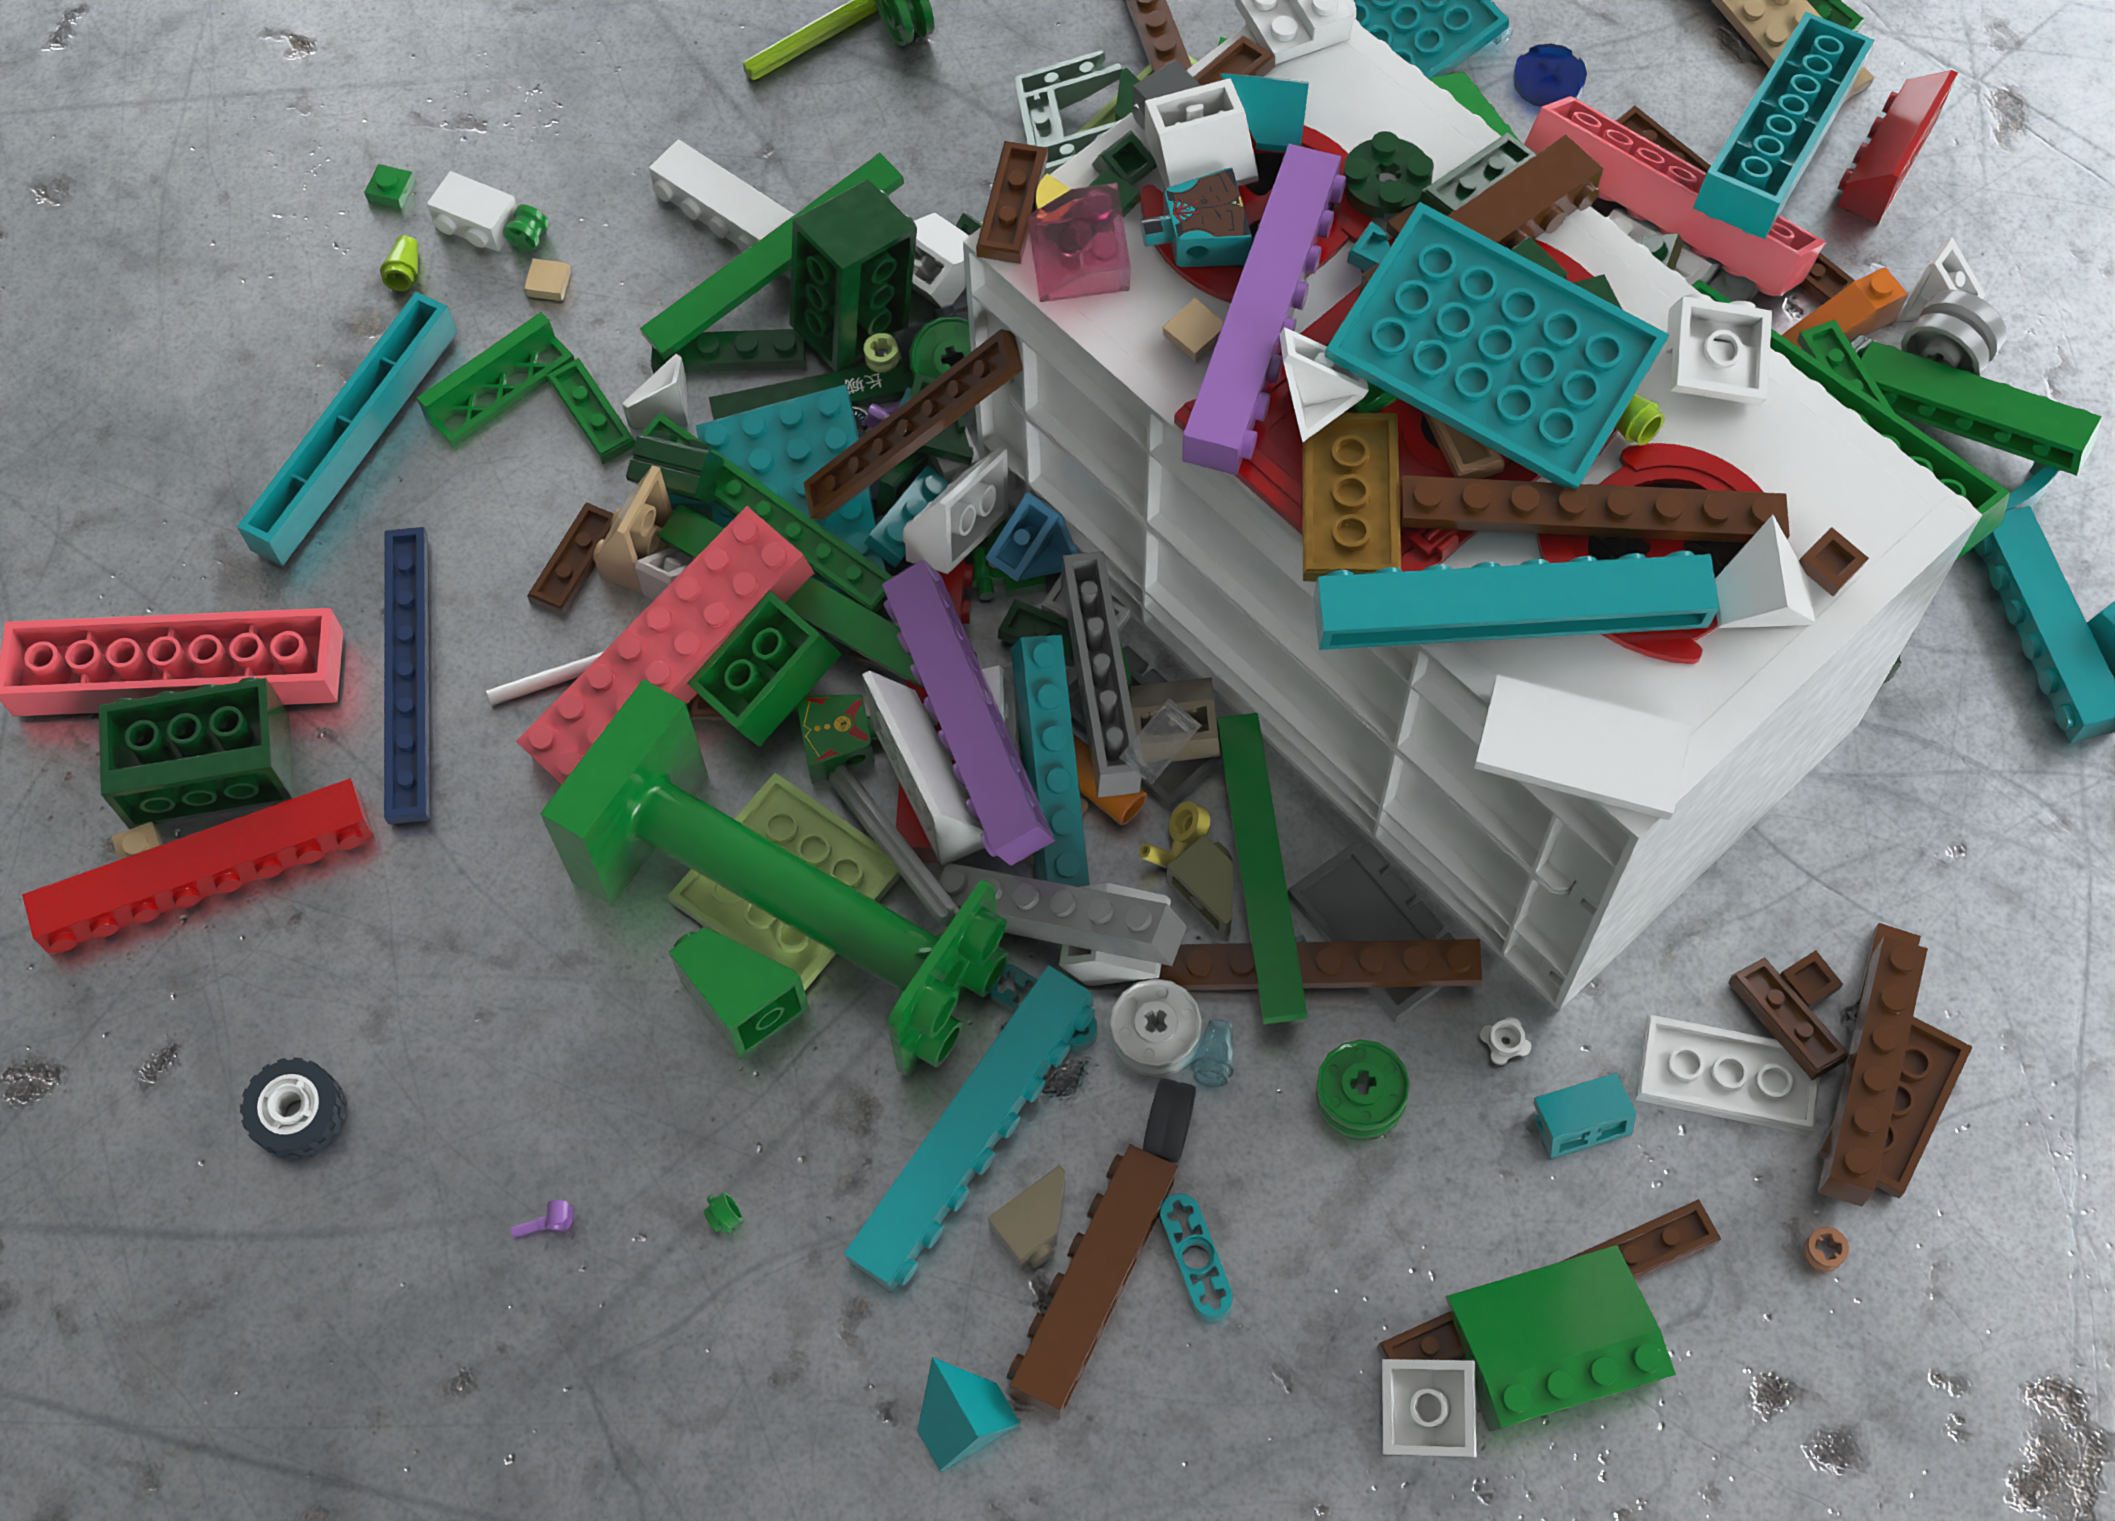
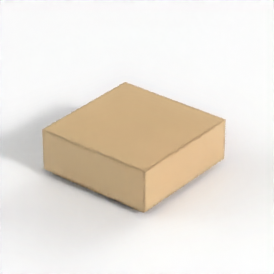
M533 258L524 286L526 297L563 301L571 274L570 264Z
M1194 298L1162 327L1163 336L1197 362L1216 345L1224 321Z

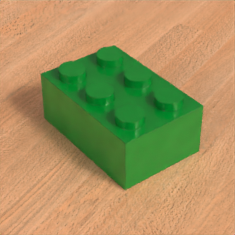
M769 590L687 684L738 731L760 747L842 654Z

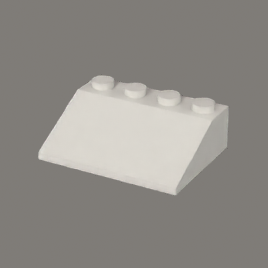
M872 671L863 673L862 677L873 729L941 867L945 866L946 863L954 862L985 848L980 837L985 832L982 824L973 817L966 804V799L969 798L968 790L959 783L952 770L953 764L951 761L954 760L953 754L945 749L934 726L938 725V721L930 714L925 703H921L915 690Z

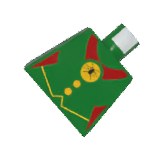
M862 695L804 696L797 704L812 784L829 779V774L834 772L837 766L844 765L848 770L853 771L870 765L875 761L871 740H876L878 737L873 729L871 716H866Z

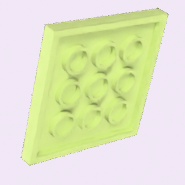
M776 772L735 818V820L878 903L901 876L874 840ZM690 869L668 895L672 904L701 925L796 971L801 977L805 991L836 954L693 869Z

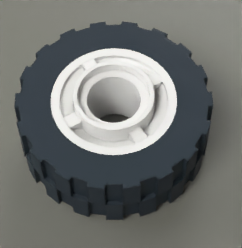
M293 1057L291 1060L283 1058L277 1060L272 1065L267 1064L258 1075H254L250 1079L251 1083L247 1089L245 1088L242 1095L244 1097L243 1104H240V1113L243 1115L241 1122L244 1129L250 1133L248 1136L267 1152L273 1153L279 1158L285 1159L290 1157L293 1160H298L307 1155L311 1157L318 1154L317 1151L323 1147L327 1148L331 1144L330 1141L335 1135L338 1136L341 1130L340 1125L342 1120H345L346 1115L344 1111V1105H346L345 1096L341 1094L340 1090L342 1088L339 1083L317 1063L311 1060L307 1062L298 1057ZM301 1100L299 1111L293 1116L286 1117L288 1106L294 1101Z

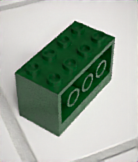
M868 179L793 219L789 325L835 372L865 356L864 343L872 335L886 333L894 338L896 331L908 328L917 226L909 215L903 214L891 202L889 196L884 191L879 190Z
M247 677L236 683L224 685L205 684L194 690L182 692L163 691L152 697L139 699L121 698L113 703L98 705L101 796L128 829L151 821L158 825L276 805L294 798L289 713L267 678Z

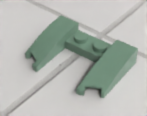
M1102 50L1014 76L1028 145L1048 147V160L1044 176L1047 173L1049 175L1119 122H1112L1069 136H1065L1060 114L1061 109L1093 95L1120 79L1122 67L1119 63H1115L1109 68L1102 66L1106 60Z

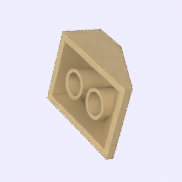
M652 465L629 494L623 507L616 509L612 517L611 529L605 540L601 539L598 542L593 556L601 579L642 594L643 592L635 570L637 560L665 550L670 546L661 541L657 536L673 514L659 467Z

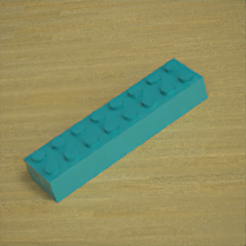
M1805 12L1709 168L1693 209L1705 213L1710 218L1719 219L1735 226L1745 233L1766 239L1858 79L1875 40Z

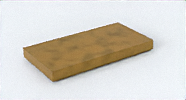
M1342 413L1302 442L1303 581L1317 582L1319 576H1325L1337 570H1347L1353 572V574H1371L1382 568L1395 567L1401 569L1397 413Z

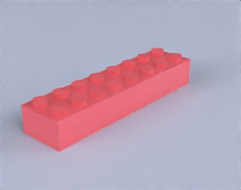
M1572 96L1542 106L1524 143L1526 147L1538 154L1564 135H1567L1604 168L1598 186V197L1609 202L1616 201L1626 207V212L1630 216L1639 220L1647 219L1658 226V231L1663 235L1678 233L1684 242L1690 244L1692 252L1701 257L1714 258L1723 264L1722 268L1726 272L1738 277L1744 276L1755 282L1756 289L1766 295L1781 296L1802 283L1826 241L1780 215L1766 239H1763L1756 235L1745 233L1735 226L1719 219L1710 218L1705 213L1693 209L1707 173Z
M746 506L516 742L562 785L642 679L680 699L687 705L698 694L687 684L688 681L770 590L781 601L786 603L814 574V571L799 550Z
M331 608L5 622L0 653V702L12 716L99 713L98 705L113 703L121 698H146L155 696L163 691L182 692L197 689L205 684L224 685L239 682L243 678L256 677L267 678L283 705L334 703L338 701L343 629Z

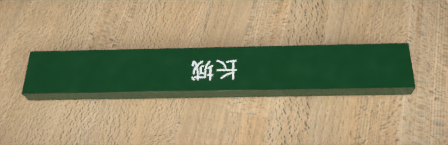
M956 354L942 358L941 362L952 367L955 365L954 361H960V355ZM899 359L897 366L885 373L875 372L865 365L709 397L713 420L846 385L849 390L852 407L859 408L872 405V403L878 404L902 399L907 387L912 389L915 378L911 370L905 369L901 359Z

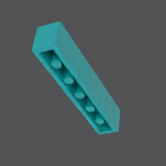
M2025 506L2005 511L2002 524L1974 547L1977 554L1983 557L1990 571L1989 577L1994 589L1999 590L2006 605L2005 611L2011 624H2015L2022 639V649L2025 656L2032 660L2038 673V682L2041 690L2049 696L2055 709L2056 722L2062 730H2065L2070 743L2115 732V680L2031 506Z
M1062 635L1021 637L1010 649L1023 767L1055 839L1054 842L1033 853L1035 879L1075 887L1088 886L1090 882Z

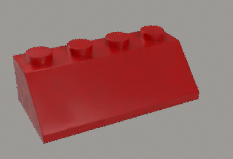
M1947 70L1906 79L1899 93L1894 91L1890 93L1882 109V112L1886 113L1884 119L1877 116L1867 136L1872 140L1869 144L1862 142L1852 162L1857 166L1854 170L1847 168L1837 189L1842 190L1843 193L1837 206L1877 224L1880 223L1935 126L1958 72Z

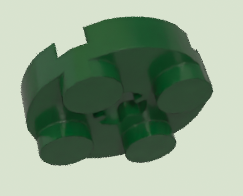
M1389 131L1378 132L1371 140L1360 143L1348 154L1343 176L1346 177L1345 196L1356 210L1372 218L1384 219L1385 213H1401L1417 203L1422 190L1432 184L1433 160L1419 147L1411 142L1399 139L1394 133ZM1389 173L1398 180L1395 182L1388 179L1382 182L1379 178L1380 174Z

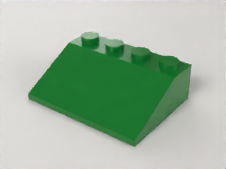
M1617 1245L1445 1296L1466 1361H1475V1388L1490 1431L1676 1375L1661 1330Z

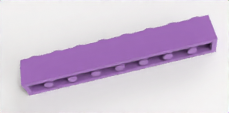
M1288 145L1183 434V462L1237 475L1242 459H1251L1257 440V432L1252 430L1256 420H1265L1271 394L1266 393L1269 382L1277 384L1283 366V356L1279 355L1281 350L1279 334L1284 327L1295 332L1297 320L1293 319L1292 316L1295 309L1303 310L1309 290V283L1305 282L1307 273L1315 274L1322 251V247L1317 246L1320 237L1328 238L1333 223L1334 211H1329L1332 202L1339 204L1343 196L1346 177L1339 175L1341 156L1297 145Z
M923 559L882 584L888 598L884 605L892 620L899 624L901 632L897 634L900 644L909 655H912L914 664L910 666L911 671L917 682L926 689L928 696L924 698L925 705L933 718L938 720L942 729L938 731L939 739L945 749L953 754L956 761L952 765L954 775L959 783L968 790L970 798L966 799L968 809L978 822H981L985 831L980 835L982 843L992 857L998 855L1012 866L1054 842L1055 839L942 576Z

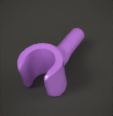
M901 400L885 410L872 403L862 423L873 429L885 419V416L888 417L898 409Z
M566 1200L549 1201L547 1203V1217H539L511 1227V1235L513 1238L544 1229L554 1231L568 1230L573 1222V1206L568 1205Z

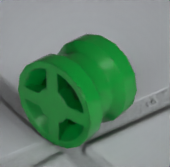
M520 204L513 213L514 220L505 225L503 234L513 246L526 252H533L540 243L539 236L546 234L550 227V222L540 210L526 204Z

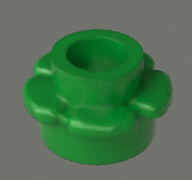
M724 1191L716 1197L712 1194L707 1197L709 1206L704 1209V1215L710 1226L716 1232L722 1229L728 1234L734 1232V1227L743 1222V1216L731 1195Z

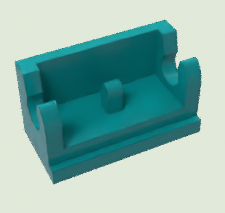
M1617 1073L1534 1097L1533 1104L1538 1116L1534 1117V1121L1547 1149L1549 1159L1629 1136L1633 1133L1636 1111Z

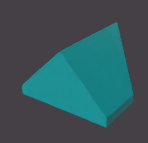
M1220 73L1223 80L1230 78L1246 114L1248 128L1256 142V149L1286 153L1289 144L1301 146L1309 82Z
M932 1357L917 1431L939 1471L942 1472L1020 1425V1422L996 1382Z

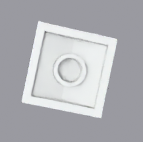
M1382 1359L1383 1454L1477 1457L1475 1361Z

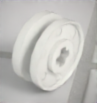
M1150 979L1135 983L1122 992L1112 1009L1110 1028L1116 1055L1127 1068L1139 1075L1159 1078L1176 1074L1190 1064L1199 1050L1202 1019L1198 1004L1186 989L1172 981ZM1159 1023L1164 1025V1031L1161 1033L1157 1029L1153 1033L1148 1031V1025L1153 1024L1155 1027Z

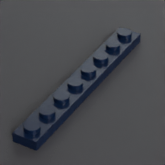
M424 527L386 530L384 532V818L388 824L430 820L428 534Z

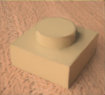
M152 821L112 836L118 860L162 845L158 828Z

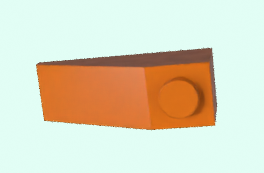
M1883 267L1851 283L1784 332L1782 336L1801 348L1797 342L1801 331L1835 319L1849 342H1851L1858 335L1863 334L1866 336L1895 322L1908 293L1889 270Z

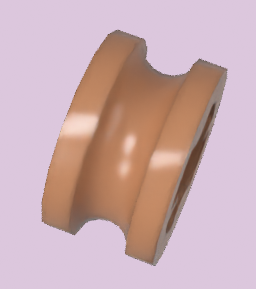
M1820 1227L1813 1231L1803 1247V1254L1807 1263L1815 1270L1829 1272L1838 1268L1845 1261L1849 1253L1848 1241L1843 1233L1831 1227ZM1823 1239L1827 1240L1829 1248L1836 1249V1252L1829 1260L1825 1259L1823 1251L1816 1250V1247Z

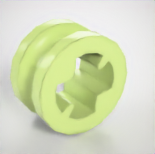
M886 333L874 334L864 343L865 361L871 370L885 373L897 366L899 362L898 346L891 335ZM879 349H887L888 355L884 352V357H877L875 351L880 353Z

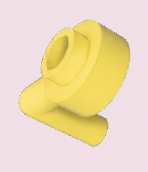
M1190 801L1178 805L1169 820V834L1174 839L1170 851L1145 842L1139 848V857L1167 869V865L1188 849L1189 846L1194 844L1204 834L1207 836L1210 829V814L1208 810Z

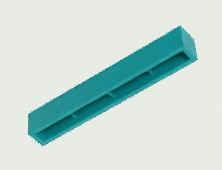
M418 292L412 295L236 526L250 551L281 566L286 563L458 333L447 305Z
M1677 551L1668 554L1666 557L1646 558L1643 554L1634 553L1621 556L1617 560L1597 561L1595 557L1582 556L1564 563H1548L1544 559H1532L1520 565L1500 566L1496 562H1482L1471 568L1451 569L1448 565H1432L1422 571L1406 572L1399 568L1388 567L1379 569L1371 574H1353L1351 571L1337 570L1318 577L1313 596L1319 650L1708 628L1719 610L1711 554L1694 555L1691 551Z
M1050 965L1047 966L843 1253L851 1265L891 1292L895 1290L898 1284L904 1286L908 1283L918 1267V1263L915 1260L925 1246L930 1249L937 1242L944 1230L941 1222L951 1209L956 1212L963 1205L970 1192V1189L967 1188L969 1182L976 1172L982 1175L988 1169L996 1153L992 1150L1001 1137L1005 1139L1010 1137L1019 1124L1021 1116L1018 1115V1112L1025 1102H1034L1043 1090L1046 1081L1042 1078L1051 1065L1058 1067L1065 1059L1070 1050L1069 1039L1076 1030L1084 1031L1092 1020L1095 1010L1092 1009V992Z

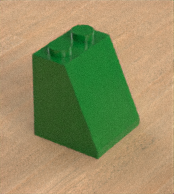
M705 926L697 932L684 934L676 941L674 948L668 951L681 983L739 1058L809 1009L801 977L796 971Z

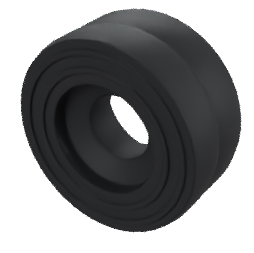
M1167 1078L1160 1079L1149 1114L1143 1143L1144 1151L1168 1162L1178 1163L1183 1152L1196 1097V1087L1194 1085Z

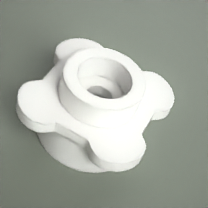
M1507 1017L1505 1020L1497 1022L1494 1026L1486 1025L1481 1030L1480 1038L1488 1044L1492 1052L1490 1059L1496 1065H1505L1508 1059L1516 1056L1526 1057L1531 1051V1043L1525 1040V1032L1521 1027V1023L1514 1017ZM1508 1038L1510 1043L1507 1045L1503 1044L1502 1039Z

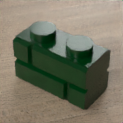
M655 430L653 437L642 434L637 436L632 452L633 458L630 459L626 473L628 481L638 484L653 465L660 468L667 493L708 504L713 502L717 488L716 481L720 478L724 461L722 457L711 452L712 445L694 439H689L688 446L678 444L677 436Z

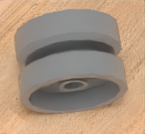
M1957 289L1943 290L1931 297L1919 318L1915 319L1905 332L1901 341L1902 351L1923 358H1931L1936 362L1960 370H1967L1981 376L1989 362L1994 359L2007 338L2006 325L2000 314L1980 297Z

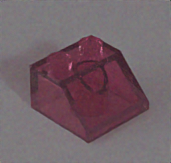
M1118 183L1071 189L1027 216L1040 302L1130 291L1131 265Z

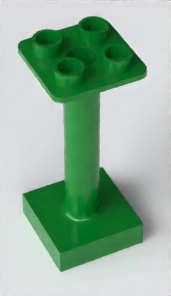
M642 679L540 813L572 883L613 906L655 848L659 849L899 990V999L893 1007L887 1023L897 1071L909 1077L922 1060L936 1068L939 1067L951 1053L963 1028V1022L952 1015L969 990L982 997L987 996L1000 979L1009 960V952L998 946L1004 934L1007 920L997 915L994 884L985 879L981 880L966 899L945 932L935 936L695 797V794L709 776L686 703Z

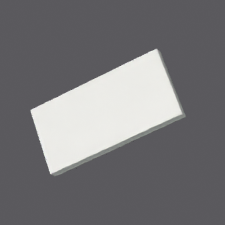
M1497 674L1473 768L1670 820L1675 810L1692 725Z
M1648 1014L1645 1021L1635 1100L1811 1136L1815 1129L1820 1077L1812 1081L1776 1039Z

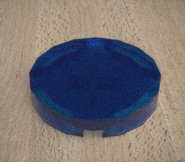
M1552 43L1539 44L1529 48V52L1518 57L1513 73L1515 90L1522 99L1534 106L1542 107L1570 96L1577 99L1583 92L1587 71L1583 60L1580 57L1578 60L1572 55V50Z

